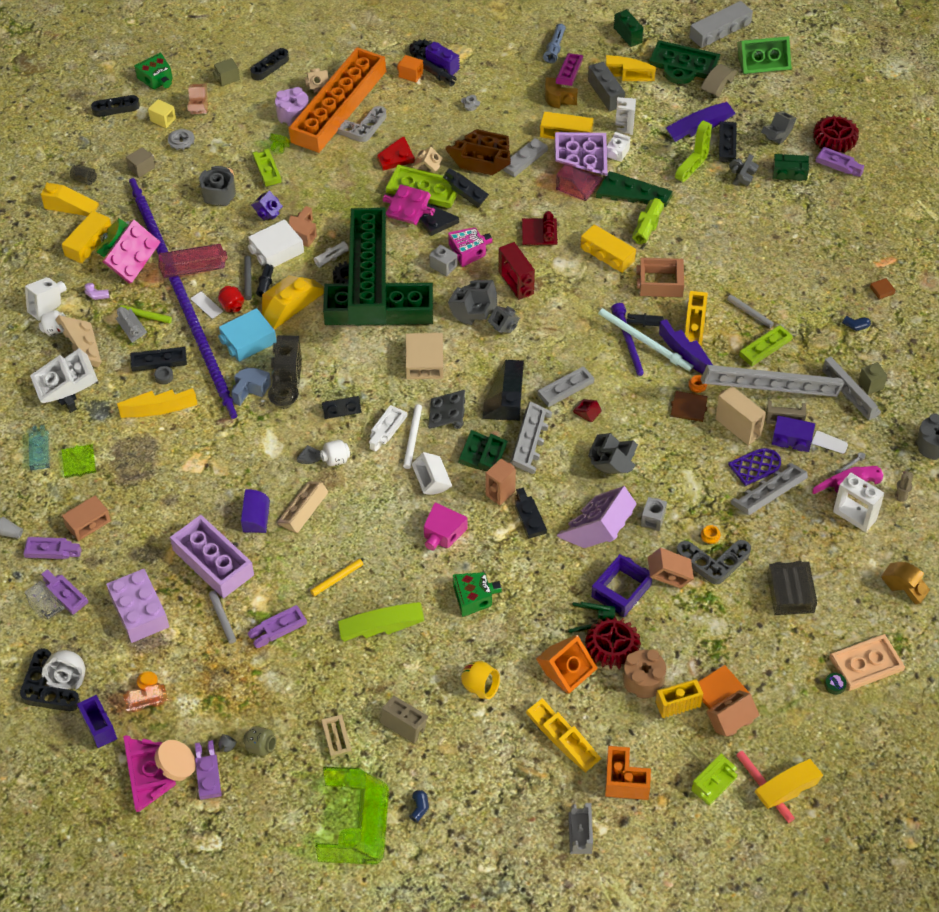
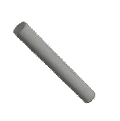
M730 294L727 301L768 328L773 327L774 322Z
M212 591L209 593V597L228 642L230 644L234 643L236 638L216 591Z

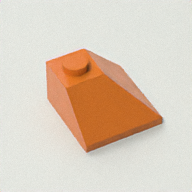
M578 635L550 646L536 658L546 676L568 694L598 669Z

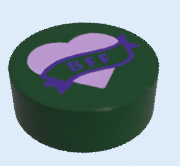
M839 673L829 674L825 680V689L834 695L843 693L847 684L845 677Z

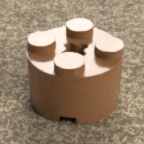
M638 650L629 654L625 661L623 684L629 693L636 694L639 698H652L656 696L657 690L662 689L665 683L666 664L664 659L656 650Z

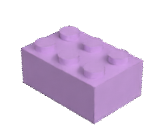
M145 569L106 584L110 598L131 643L169 628L166 613Z

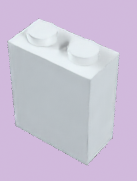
M285 219L248 237L249 251L251 254L256 255L261 265L269 264L276 267L304 253L303 240Z

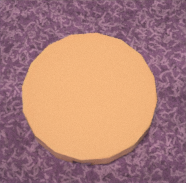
M168 740L163 742L155 752V762L158 769L161 768L164 771L162 774L169 779L183 781L195 771V756L184 743L177 740Z

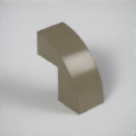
M723 64L717 65L709 73L701 89L720 97L726 82L732 83L737 70Z

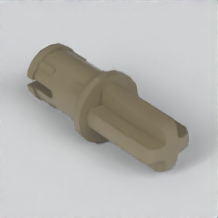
M907 470L903 472L901 480L897 482L895 498L900 502L906 501L908 493L912 490L913 473Z

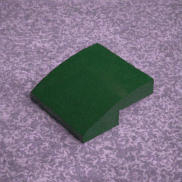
M471 430L458 463L488 471L502 458L508 441L493 434L487 437Z

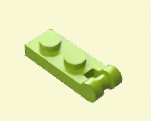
M269 148L263 149L262 152H252L253 160L257 165L265 187L282 183Z

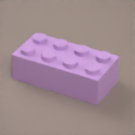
M199 515L170 537L173 551L223 599L254 576L252 562L202 515Z

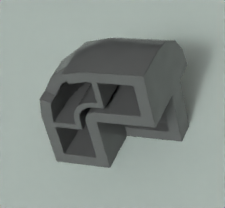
M474 280L470 281V284L467 286L457 287L448 301L453 316L458 321L468 325H472L475 320H486L497 306V292L494 281Z
M611 433L597 434L588 456L591 458V464L603 473H628L636 466L631 460L635 455L638 444L634 440L620 442Z

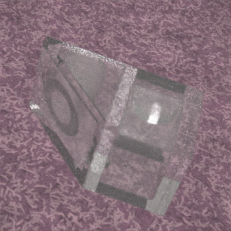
M42 581L25 591L29 605L40 618L48 620L65 609L64 605Z

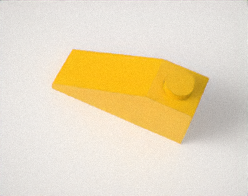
M47 182L41 193L44 209L88 216L92 211L96 212L99 206L98 202L60 184Z
M690 291L685 335L689 342L697 340L702 347L708 293Z

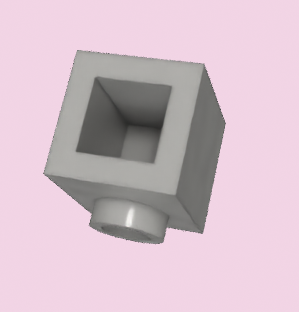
M442 245L431 251L429 255L430 267L448 276L457 267V254Z

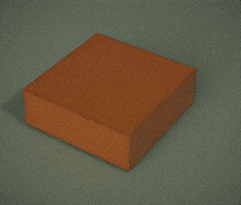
M887 278L873 282L870 285V289L879 300L894 295L896 291Z

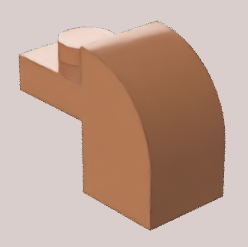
M190 84L188 87V111H190V114L207 113V84Z
M307 206L298 213L297 217L290 216L289 225L303 240V246L309 247L317 237L316 224L312 223V208Z

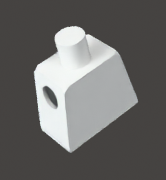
M46 277L26 285L27 312L39 321L43 314L55 310L61 304L60 294L66 291L65 284L62 281L55 283Z

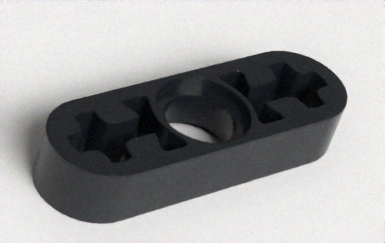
M279 48L252 66L250 69L252 79L257 81L263 80L289 61L288 50Z
M135 95L97 100L91 104L92 113L97 117L132 112L140 108L139 98Z

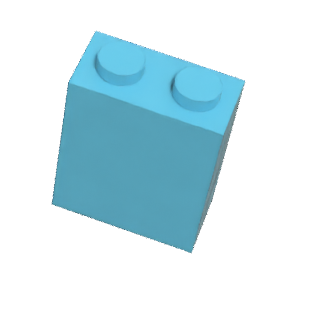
M257 308L219 327L220 335L218 337L220 342L227 346L232 357L235 356L239 362L277 343L275 330Z

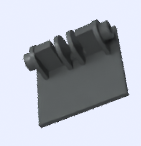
M465 390L431 398L429 429L451 423L455 429H461L464 425Z

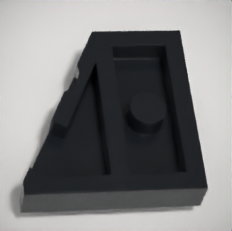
M427 203V207L434 208L435 213H433L434 215L424 213L418 221L429 235L433 236L458 224L459 217Z

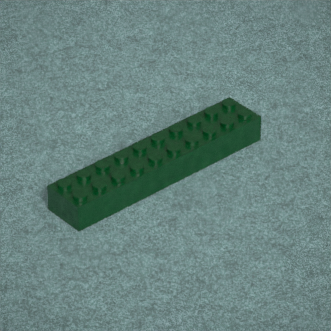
M386 207L351 208L348 282L349 325L386 324Z

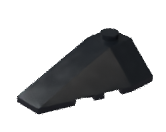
M505 360L484 400L482 419L520 421L524 360Z

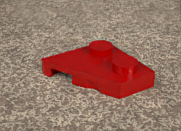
M405 136L377 155L378 162L383 171L396 168L397 165L404 166L415 163V157Z

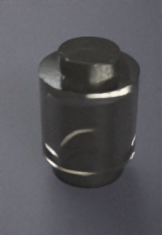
M78 164L72 166L70 177L74 181L91 185L96 181L97 173L93 168Z

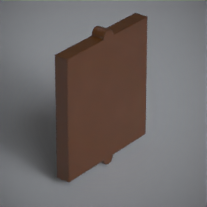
M675 391L674 401L671 402L672 411L670 417L703 422L705 412L708 409L706 407L708 396Z

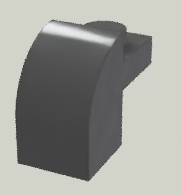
M784 111L776 112L771 125L764 126L761 133L765 134L769 140L781 144L789 136L797 118Z

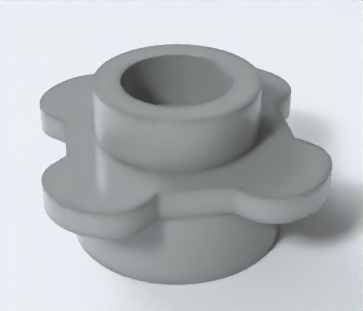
M475 95L461 99V103H464V108L468 111H473L480 106V101H477Z

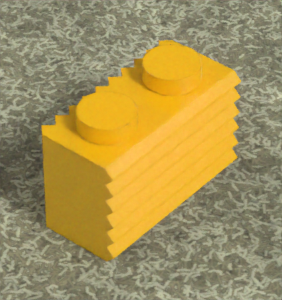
M697 679L666 687L656 692L655 702L661 717L664 719L674 714L677 715V713H685L689 709L700 708L702 704L703 692Z

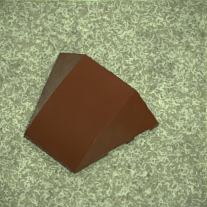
M476 129L465 135L462 141L457 140L455 145H448L445 149L459 168L493 176L511 164L509 136Z

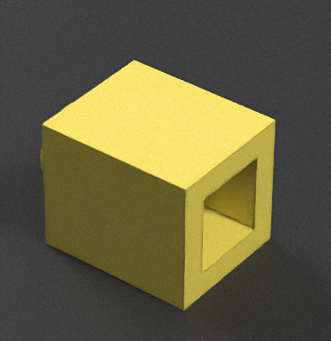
M159 99L148 108L150 121L164 128H167L176 119L174 106Z

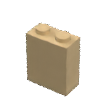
M443 333L406 334L407 379H444Z
M730 387L727 390H723L718 396L715 419L749 446L762 435L766 412L736 388Z

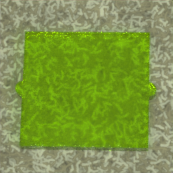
M93 444L76 445L73 448L61 449L65 478L82 477L85 474L96 473Z

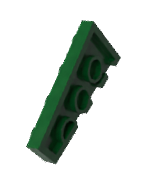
M609 171L596 193V198L602 199V196L610 197V200L615 201L626 199L630 203L642 201L646 205H648L650 200L658 198L664 203V207H667L673 191Z

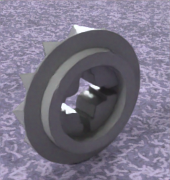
M186 129L175 130L168 136V144L176 150L182 149L184 151V148H190L195 140L194 134Z

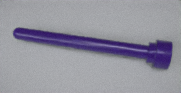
M623 303L612 305V314L627 323L625 319V305ZM621 329L638 376H642L644 371L632 336Z

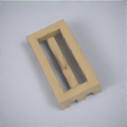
M342 715L322 719V726L331 760H334L337 756L342 758L345 754H348V756L352 755ZM338 721L346 747L345 749H342L335 724V722ZM330 723L334 734L337 751H334L327 726V724Z

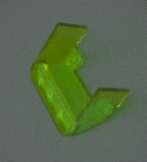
M323 766L325 786L349 787L350 789L361 791L357 828H346L341 831L338 844L316 843L315 848L318 862L380 863L385 856L389 805L388 785L360 768Z

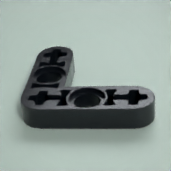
M38 649L33 654L20 690L22 701L30 706L62 711L77 710V703L81 701L76 691L45 686L47 681L45 676L39 680L31 679L35 673L42 674V667L51 656V652L48 649ZM31 692H34V695L32 694L30 697H27ZM47 695H56L53 701H45ZM71 698H74V701H71L70 704L67 703Z

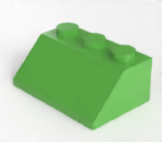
M789 36L737 42L738 59L743 74L792 69Z

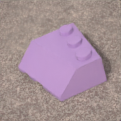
M555 132L554 152L556 162L608 175L606 133Z
M625 486L596 495L581 510L583 514L572 519L568 523L570 527L565 531L561 530L557 536L582 548L606 541L611 542L617 538V533L625 526V521L632 515V511L637 503Z

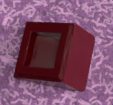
M583 399L573 412L583 419L593 422L602 412V409L597 400Z

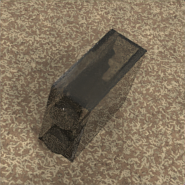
M795 561L791 563L775 562L769 564L767 578L774 616L815 613L818 602L810 562Z

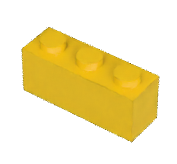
M544 111L540 125V137L555 139V132L592 133L594 118Z
M92 211L62 243L64 256L82 264L107 237V229L111 226L110 218Z
M595 224L581 236V249L621 273L635 262L636 248Z

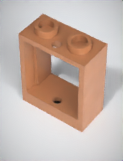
M640 259V265L636 267V275L640 276V278H637L636 289H640V296L683 297L684 259ZM645 273L675 274V283L645 282Z

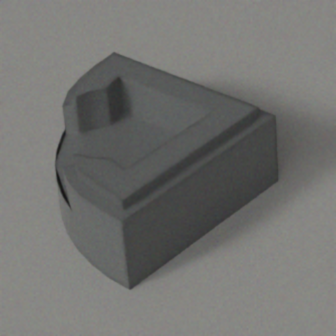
M309 445L297 457V462L301 464H312L321 460L320 451Z

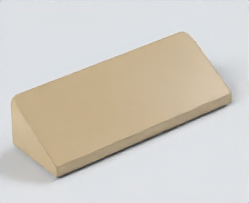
M308 481L278 520L277 524L298 533L328 494L322 482Z

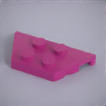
M126 735L123 738L136 812H140L176 785V781L163 775L164 771L161 768L158 769L156 765L155 752L163 742H152L147 739H142V741L135 740Z

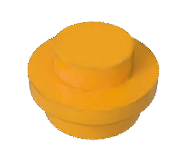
M708 525L702 529L701 539L705 543L715 544L720 540L721 533L716 526Z
M150 671L141 673L137 678L138 687L145 692L154 690L158 684L156 674Z

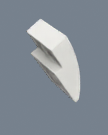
M80 348L65 358L59 355L30 375L41 403L73 395L98 381L88 355Z

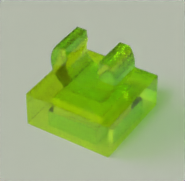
M270 134L271 150L275 152L276 147L280 146L279 152L283 154L285 147H290V140L286 136Z

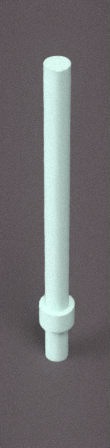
M602 308L598 314L664 355L674 365H679L689 372L692 370L693 365L682 359V356L678 353L669 351Z

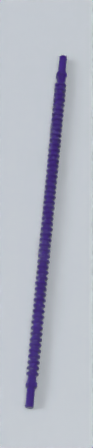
M131 178L129 183L133 190L132 195L135 198L148 232L161 242L156 250L181 309L185 314L189 328L201 351L202 358L206 363L219 397L223 400V406H226L231 419H235L238 415L233 405V398L229 395L230 391L226 386L223 375H221L220 368L216 363L213 352H211L210 345L203 333L145 196L142 195V189H139L136 180Z

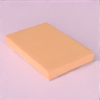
M885 634L831 653L829 656L837 672L845 677L846 687L849 691L899 673L905 669L903 662Z

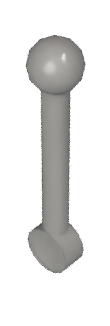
M862 452L858 453L857 458L843 468L837 469L835 475L848 469L859 460L863 461L865 454Z

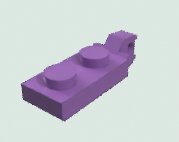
M823 147L816 157L817 163L847 174L861 177L864 171V165L854 161L855 158Z
M28 537L23 555L25 558L68 559L69 556L80 557L82 549L80 544L71 543L66 538Z
M48 569L41 574L43 581L46 583L44 586L47 591L72 615L88 604V599L63 575L58 574L55 577Z

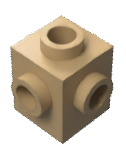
M320 68L310 69V73H307V77H305L306 87H309V90H313L314 93L319 92L329 81L327 70L320 71ZM314 78H318L319 83H316Z
M432 147L426 150L422 149L417 154V160L413 167L418 170L435 173L440 168L439 164L442 157Z

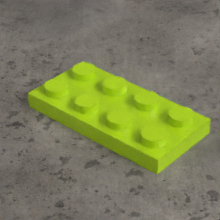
M397 165L386 186V193L393 195L396 194L400 184L427 191L431 195L428 203L450 209L458 194L451 189L452 186L443 178V175Z

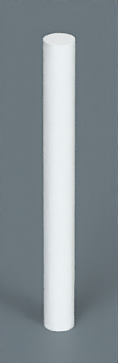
M419 404L415 405L403 464L405 469L411 468L422 406Z

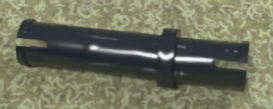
M421 55L416 57L423 60V69L436 76L437 80L444 81L449 86H453L456 83L453 80L456 81L457 78L448 73L445 68L436 66Z

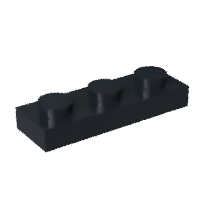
M720 121L719 162H731V160L736 159L737 122Z
M186 347L130 353L132 372L157 369L161 366L176 367L187 365Z

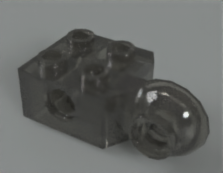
M277 335L276 343H273V354H275V357H271V368L274 369L271 374L272 387L268 391V398L277 407L287 409L296 402L299 395L298 388L302 367L300 337Z

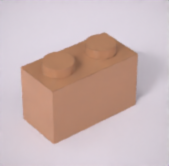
M500 459L485 473L486 496L498 505L503 504L515 492L516 487L515 467L511 463Z
M96 495L86 499L82 504L62 515L65 527L77 541L82 540L111 522L108 509Z
M661 547L648 556L651 578L680 589L694 580L691 559Z
M741 690L706 711L715 733L726 737L734 735L739 728L751 724L755 718L760 716L751 694Z

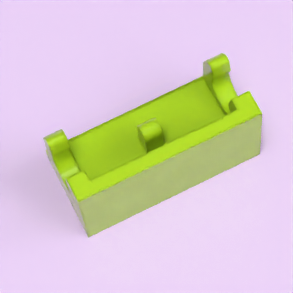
M721 753L693 781L691 791L710 806L737 779L738 775L735 773L737 770L736 766Z

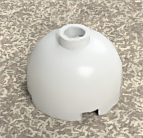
M62 650L52 654L45 662L42 669V677L45 676L46 684L49 687L75 688L77 690L83 683L86 668L83 659L78 654Z

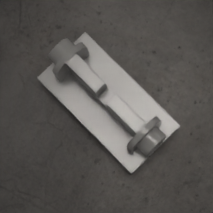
M123 307L117 309L118 317L116 320L132 343L147 333L131 308L129 310Z

